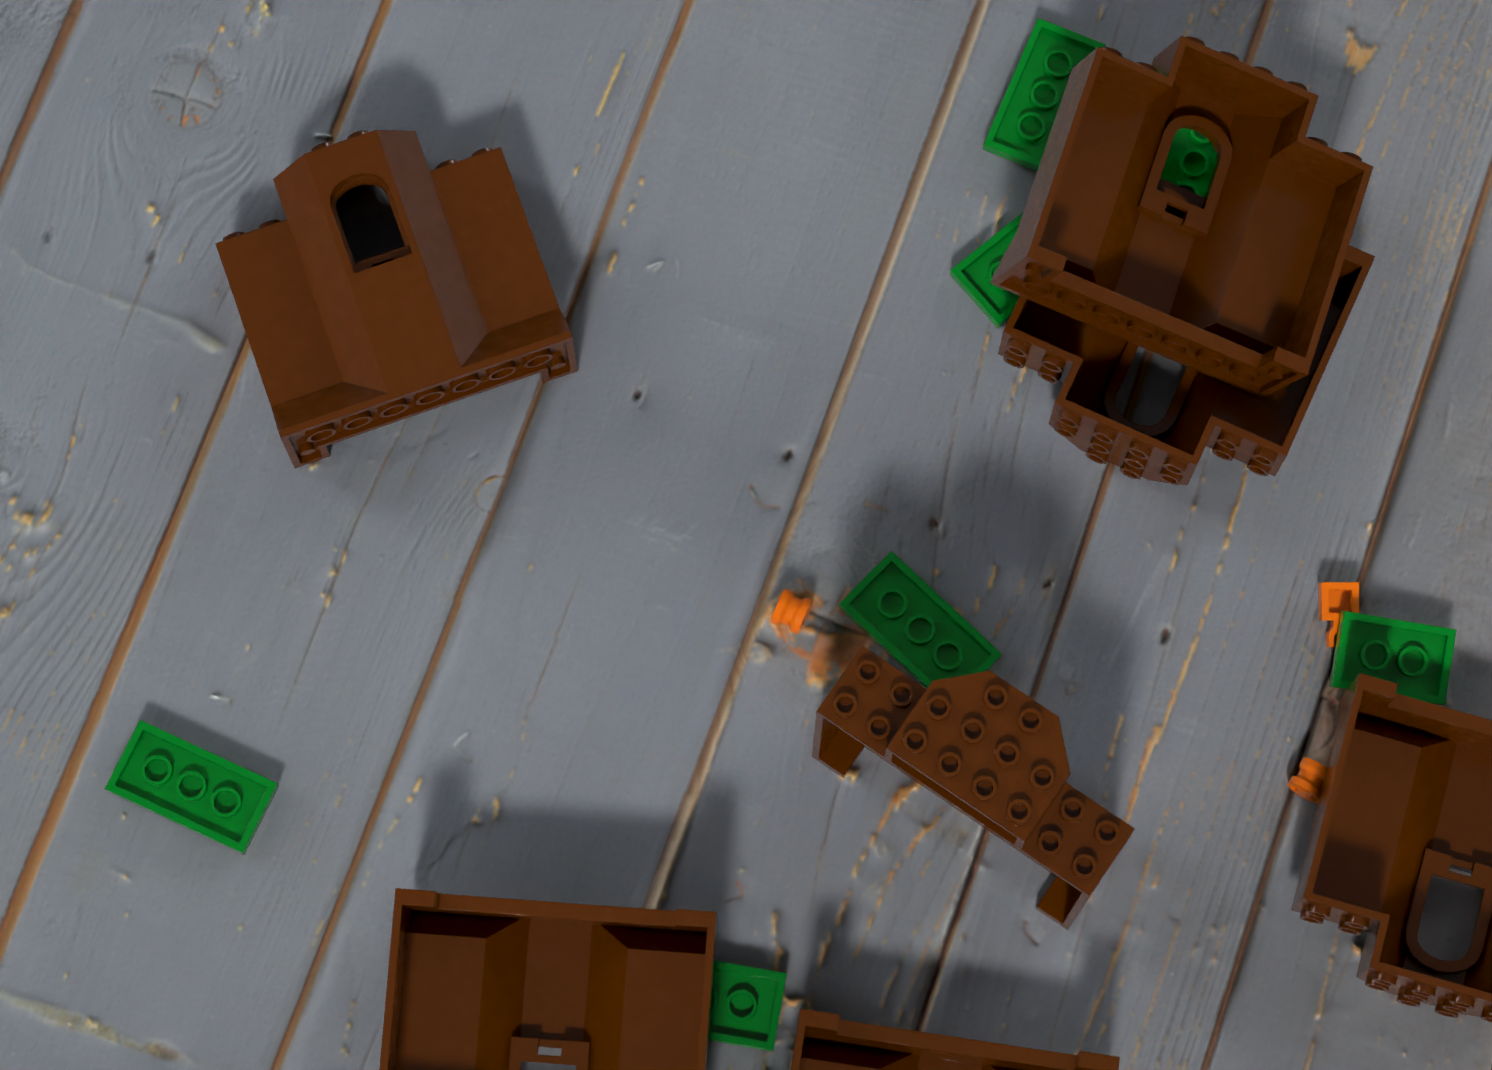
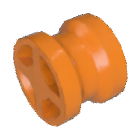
M785 588L774 609L770 623L789 626L791 632L799 635L814 600L807 597L803 599L795 597L793 591Z
M1303 757L1299 763L1300 771L1296 776L1290 778L1287 785L1300 797L1311 803L1318 804L1327 767L1311 758Z

